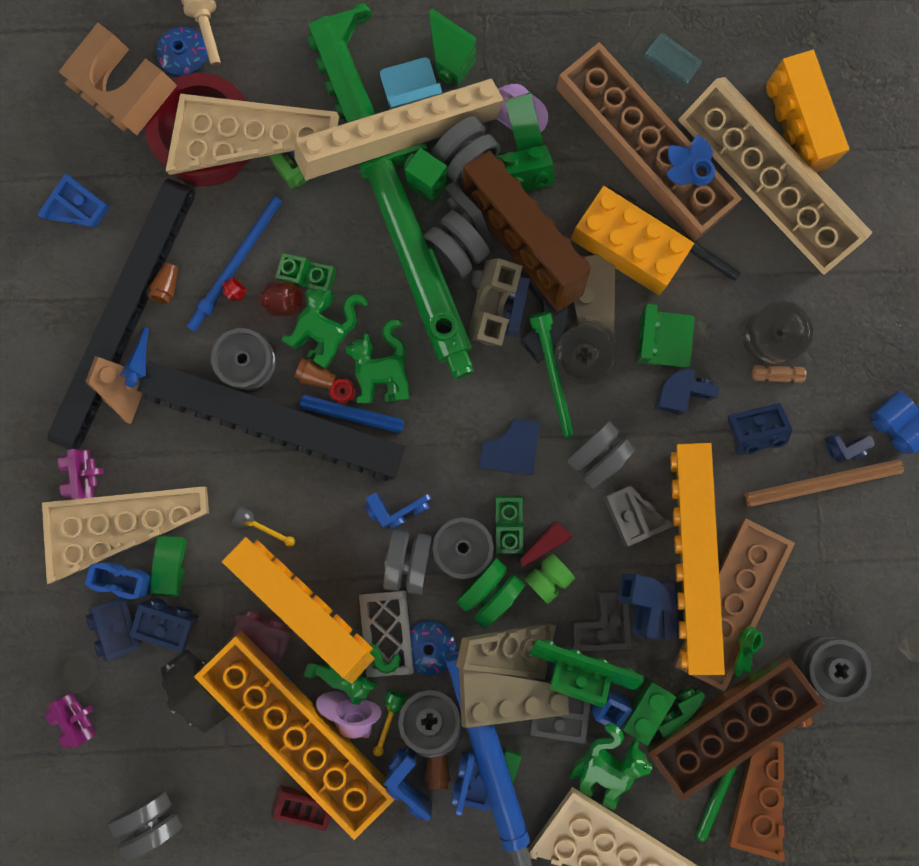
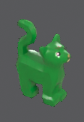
M309 288L305 293L307 299L306 308L298 316L292 335H284L282 341L298 350L309 337L313 338L318 344L315 350L308 352L307 357L327 369L336 356L339 345L343 343L346 335L355 326L357 318L353 309L354 305L367 306L368 300L362 294L355 293L349 295L343 305L346 321L339 324L322 315L331 306L336 296L331 294L330 290L325 292L320 289Z
M390 319L382 327V336L385 342L395 348L394 355L372 359L373 346L368 334H364V338L357 339L353 343L346 345L347 355L351 356L356 363L355 375L361 388V395L357 397V404H373L375 385L386 384L388 387V392L385 394V402L409 400V383L405 375L406 348L404 342L393 335L395 328L403 326L401 320Z
M368 643L373 648L370 654L375 658L372 662L377 670L388 674L394 672L399 667L400 656L398 654H394L389 662H385L380 649L374 644ZM308 663L303 675L311 679L314 676H319L331 687L345 691L354 705H360L368 697L370 691L378 684L376 681L365 677H358L351 684L343 679L330 665L320 663Z
M610 723L605 726V730L612 737L599 738L592 743L591 748L587 750L586 754L579 758L571 768L569 778L574 780L575 777H579V791L589 798L593 794L596 782L606 787L603 806L614 811L620 795L630 789L636 778L650 774L652 765L647 761L646 755L638 749V739L633 740L623 761L604 750L614 749L622 744L624 739L622 730L617 725Z

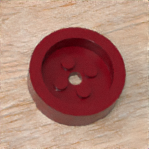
M190 73L172 80L177 85L176 88L145 125L148 144L165 168L167 166L180 94L246 101L241 92L232 83L222 77L208 73ZM251 159L173 175L177 179L191 185L215 186L236 177V173L246 163L249 164Z

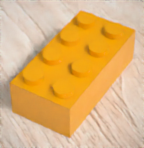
M814 49L783 58L766 85L767 94L772 98L775 105V117L778 122H781L784 131L783 138L816 173L828 170L850 149Z
M605 186L602 187L575 227L570 239L592 254H597L610 262L616 269L658 296L667 287L694 245V242Z

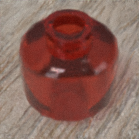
M270 282L261 293L260 301L261 305L265 307L271 316H292L302 306V293L293 282Z

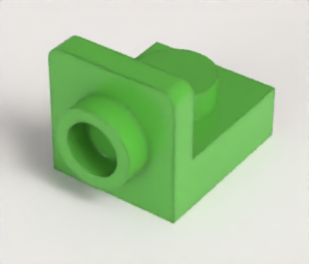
M281 153L269 155L273 166L291 189L295 186H302L308 181H305L299 167H295L288 155L284 157Z

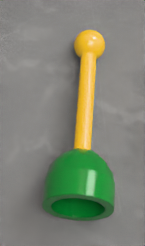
M387 690L384 704L389 713L378 745L373 748V754L376 757H380L384 753L383 744L394 713L400 712L408 700V696L400 691Z

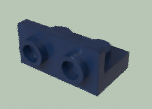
M520 277L516 293H511L505 302L503 317L509 319L505 335L518 336L530 282L529 278Z
M781 403L731 414L727 420L737 442L735 447L737 455L744 453L754 454L761 449L769 447L780 448L789 442L793 430Z
M118 598L88 609L89 615L85 616L90 631L95 630L98 641L93 643L98 658L103 656V660L108 661L140 649L138 639L129 636L133 623L125 598Z
M151 598L139 604L129 636L182 653L186 649L192 626L198 621L199 616L192 614V610L188 608H173L166 606V602L163 600Z

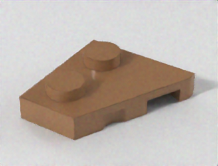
M95 356L85 382L102 397V400L109 407L114 409L124 422L131 424L142 393L137 391L141 378L138 379L135 387H128L125 385L126 377L120 376L124 366Z

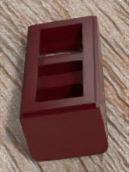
M553 522L518 558V561L522 565L529 564L570 540L573 536L559 522Z
M282 785L279 786L271 810L274 820L326 831L331 817L323 809L319 821L315 820L318 807L321 806L308 793ZM285 799L289 800L287 809L283 808ZM296 802H299V803H300V806H299L298 812L295 813V812H293V811H294ZM307 805H312L309 816H304Z

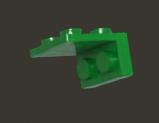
M646 304L641 310L636 363L687 369L690 367L695 317L692 315L657 311L658 305Z

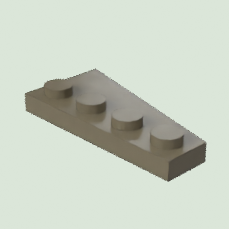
M597 254L585 257L591 268L583 296L572 302L587 365L614 358L615 266Z
M545 623L462 638L456 667L470 671L545 679L548 661L534 657L529 653L535 640H549L553 642L556 625Z
M459 668L462 727L471 728L569 715L568 696L549 690V682Z

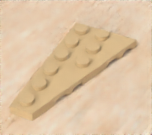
M180 94L166 172L172 175L294 151L297 138L338 126L339 115L333 111Z
M207 487L43 502L47 584L57 582L88 568L91 564L102 562L209 514Z
M573 787L528 848L530 858H544L551 860V864L562 866V864L570 866H697Z

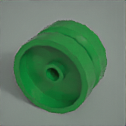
M497 558L475 578L456 600V603L465 612L471 611L480 602L482 603L474 614V620L483 629L490 626L512 605L525 586L515 575L507 577L499 584L498 582L505 575L507 567Z

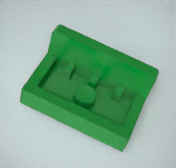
M546 145L496 156V158H500L503 161L508 173L520 181L525 192L555 184L554 164Z

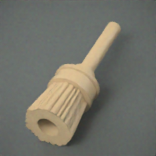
M181 0V3L184 5L185 15L199 22L211 66H220L221 61L209 22L211 19L210 14L216 10L215 1Z

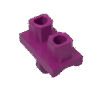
M67 450V455L58 458V468L61 472L69 471L70 480L61 483V496L71 497V499L93 498V486H97L96 476L104 475V469H95V459H91L90 450Z
M73 693L48 705L50 709L45 713V717L49 724L54 726L58 723L63 733L59 735L58 740L63 748L72 747L74 749L96 736L91 726L92 724L87 717L89 713L94 711L92 706L83 710Z

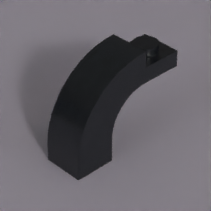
M522 270L520 277L528 278ZM530 280L528 289L539 301L542 312H551L553 324H551L552 329L549 331L553 348H555L566 325L567 306L557 312ZM533 329L522 338L521 345L538 364L545 358L539 333H536L535 329Z

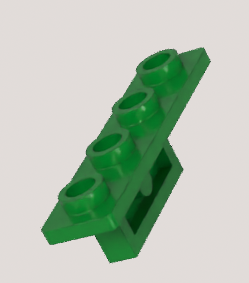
M535 640L529 653L534 657L555 663L549 690L602 708L607 702L610 683L637 690L644 679V676L637 674L634 669L611 665L602 658L593 659L584 656L575 649L566 650L557 647L549 640Z

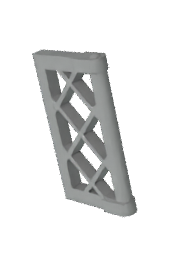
M406 590L360 594L359 602L363 639L367 643H372L371 625L373 624L384 634L375 646L379 647L383 640L388 637L398 646L393 655L398 654L402 649L405 658L404 666H399L394 672L388 674L381 673L371 662L366 668V678L413 674L414 666ZM399 599V616L387 606L391 600ZM375 601L381 606V608L375 614V616L371 618L369 613V602ZM384 609L396 619L387 631L375 621ZM398 622L401 623L402 644L390 634ZM381 652L383 659L386 662H389L392 656L388 658L383 652Z

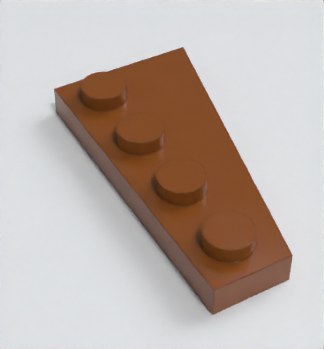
M775 740L747 759L727 844L736 849L785 862V853L783 851L784 824L782 823V808H784V796L782 795L784 743Z

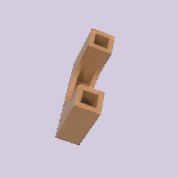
M97 23L58 72L68 79L64 84L77 94L82 91L80 97L91 106L97 103L98 105L95 109L107 119L113 116L114 118L111 122L125 132L128 128L138 135L177 85L162 70L145 58L125 84L115 90L106 91V84L110 73L129 49L113 33Z

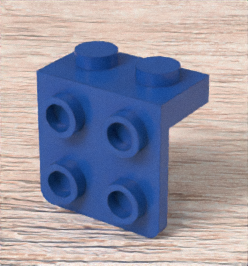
M373 493L366 498L369 504L365 506V509L373 521L379 520L383 528L389 526L393 530L407 522L404 517L414 512L417 516L429 509L428 503L432 499L427 494L391 516L381 497L377 493Z
M408 746L404 750L399 748L390 759L391 763L388 766L384 785L387 786L385 790L395 800H403L408 805V811L419 820L423 818L429 821L432 817V801L405 778L416 764L417 753Z
M468 746L467 754L462 753L460 757L458 777H461V780H455L452 792L451 805L456 806V815L462 816L464 806L489 811L490 807L472 746Z

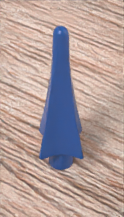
M148 327L142 329L139 340L120 373V376L126 377L125 385L128 387H135L138 379L146 376Z

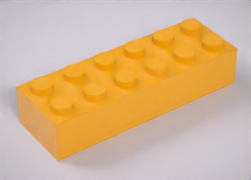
M245 537L227 555L222 563L343 679L353 684L375 659L370 654L373 648L358 633L352 637L350 633L353 629L337 614L332 618L330 614L333 610L317 595L311 598L310 596L314 592L297 576L291 580L294 574L278 558L273 560L275 556L257 539L252 543Z

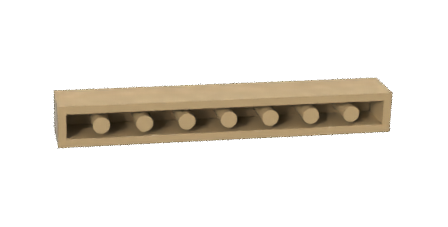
M488 79L297 138L295 140L294 159L306 181L442 137L450 128L467 117L475 116L481 123L495 120L502 106L503 98L493 80Z

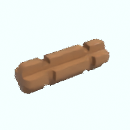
M756 365L752 369V378L754 381H765V379H768V382H790L793 380V383H803L806 379V370L803 367H793L790 369L788 366H768L765 368V366Z

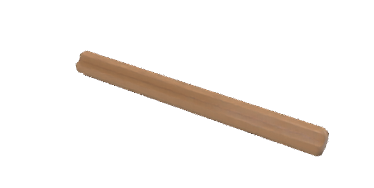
M897 459L744 494V499L748 507L901 474L904 472L902 461Z

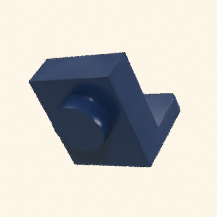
M839 434L824 438L826 450L836 462L850 458L853 461L858 460L869 454L867 449L875 446L871 436L858 438L847 445H844Z

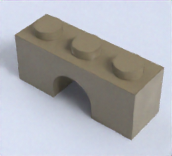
M500 258L486 260L467 332L468 339L487 345L502 346L509 319L503 317L504 305L508 296L511 293H516L523 266Z

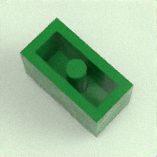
M419 148L415 155L412 153L404 164L407 188L434 205L448 185L447 165Z
M646 677L631 702L633 710L621 726L622 730L648 746L675 701L676 696Z

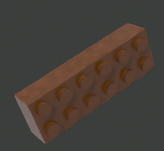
M489 150L464 165L462 192L482 212L489 231L518 265L523 266L522 270L553 308L559 312L583 296L591 270L587 259L574 250L569 238L565 235L562 236L556 229L551 217L544 215L539 209L537 201L532 196H528L522 189L520 181L508 173L503 161L500 158H496Z
M785 651L697 710L676 731L664 738L660 735L652 740L647 746L648 755L683 802L824 709L826 705Z

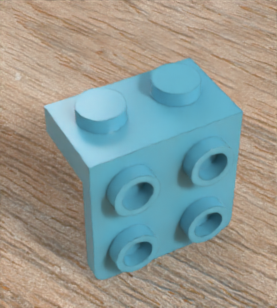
M426 57L380 71L381 81L390 110L442 94L440 83H436L430 60Z

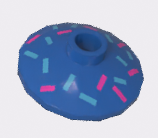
M181 26L172 28L162 35L157 44L156 55L159 64L166 72L174 76H182L196 73L202 68L207 59V50L204 39L199 32L192 28ZM183 45L182 49L176 50L178 46Z
M422 621L412 626L410 638L414 671L425 676L437 675L447 669L445 653L456 647L451 631L442 623L435 621ZM425 645H432L434 652L426 654L424 652Z

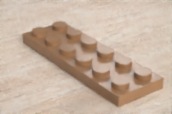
M746 518L742 519L719 567L725 675L693 676L724 692L726 691L734 674L735 661L740 650V646L737 644L739 633L748 626L756 627L795 545L794 542ZM685 640L681 649H685ZM679 651L673 666L686 672V668H682L680 665Z

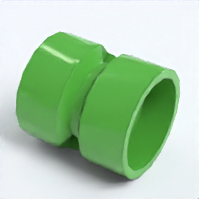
M553 553L549 554L541 562V569L534 568L524 578L547 605L559 595V588L566 589L576 579Z

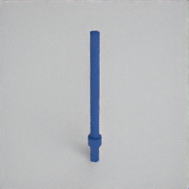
M273 196L204 299L201 298L196 305L197 310L186 327L195 332L205 316L211 314L215 308L213 304L224 289L222 282H227L239 268L283 203L279 198Z

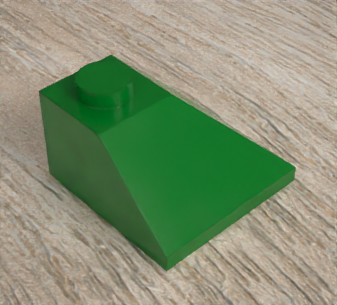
M431 9L429 12L430 39L436 71L440 79L445 83H453L458 87L475 64L476 37L434 9Z

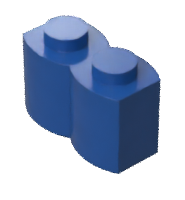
M902 391L893 393L870 414L873 419L872 423L880 432L889 434L892 439L891 443L896 450L906 454L915 453L919 450V409Z
M114 562L95 563L89 566L85 585L94 591H112L119 597L135 599L149 595L152 574L142 569L127 570L124 566Z

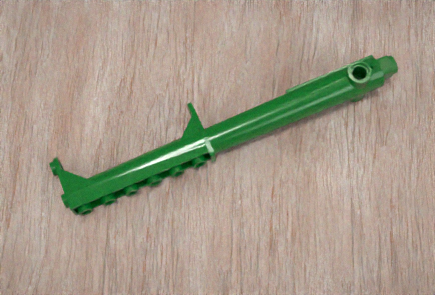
M364 3L355 5L351 10L329 17L322 16L316 21L308 23L310 35H307L309 46L312 51L317 50L319 55L318 58H315L321 74L326 73L328 80L324 82L330 97L335 96L337 101L334 104L335 111L339 115V120L344 118L345 124L376 114L347 47L355 27L372 17L371 9ZM418 144L359 163L357 166H359L362 179H369L439 363H447L454 380H458L474 373L468 355L471 353L472 346L433 249H428L395 170V168L403 166L407 158L412 153L415 155L419 148L428 152L425 144ZM446 330L449 333L441 334L439 331Z

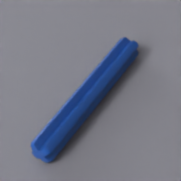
M306 395L301 398L300 408L305 411L398 434L403 431V419Z

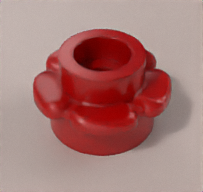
M231 277L227 282H222L224 286L222 292L228 299L233 302L236 299L239 301L244 299L243 296L247 293V289L237 279Z
M336 379L329 390L330 397L339 404H347L356 395L353 382L349 379ZM345 389V393H340V390Z

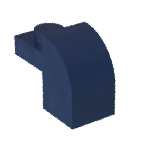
M681 370L663 382L658 391L654 409L681 415L687 410L690 396L711 401L718 397L720 387L712 385V381L697 378L696 381H693L695 370Z
M622 574L617 602L637 606L632 634L657 638L661 626V611L671 612V599L667 589L662 583L653 578L635 574Z

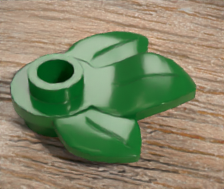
M752 626L741 630L737 639L740 650L736 657L734 672L738 678L741 677L743 671L751 672L753 654L763 646L762 632L756 631V628Z

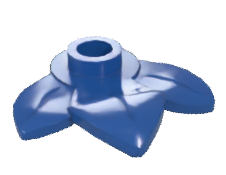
M697 135L690 149L682 146H669L668 159L673 167L666 174L667 177L679 185L693 183L698 186H704L709 184L715 176V167L711 162L713 150L709 143L703 137ZM696 170H703L705 176H699Z

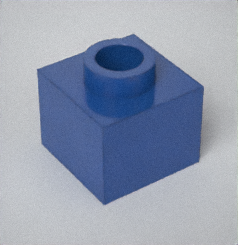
M609 689L607 702L603 708L596 705L591 706L595 721L604 725L612 723L621 728L633 710L628 697Z

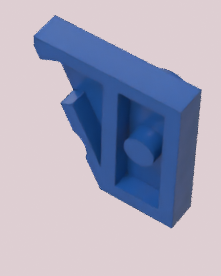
M64 174L37 215L48 220L96 228L111 206L73 177Z

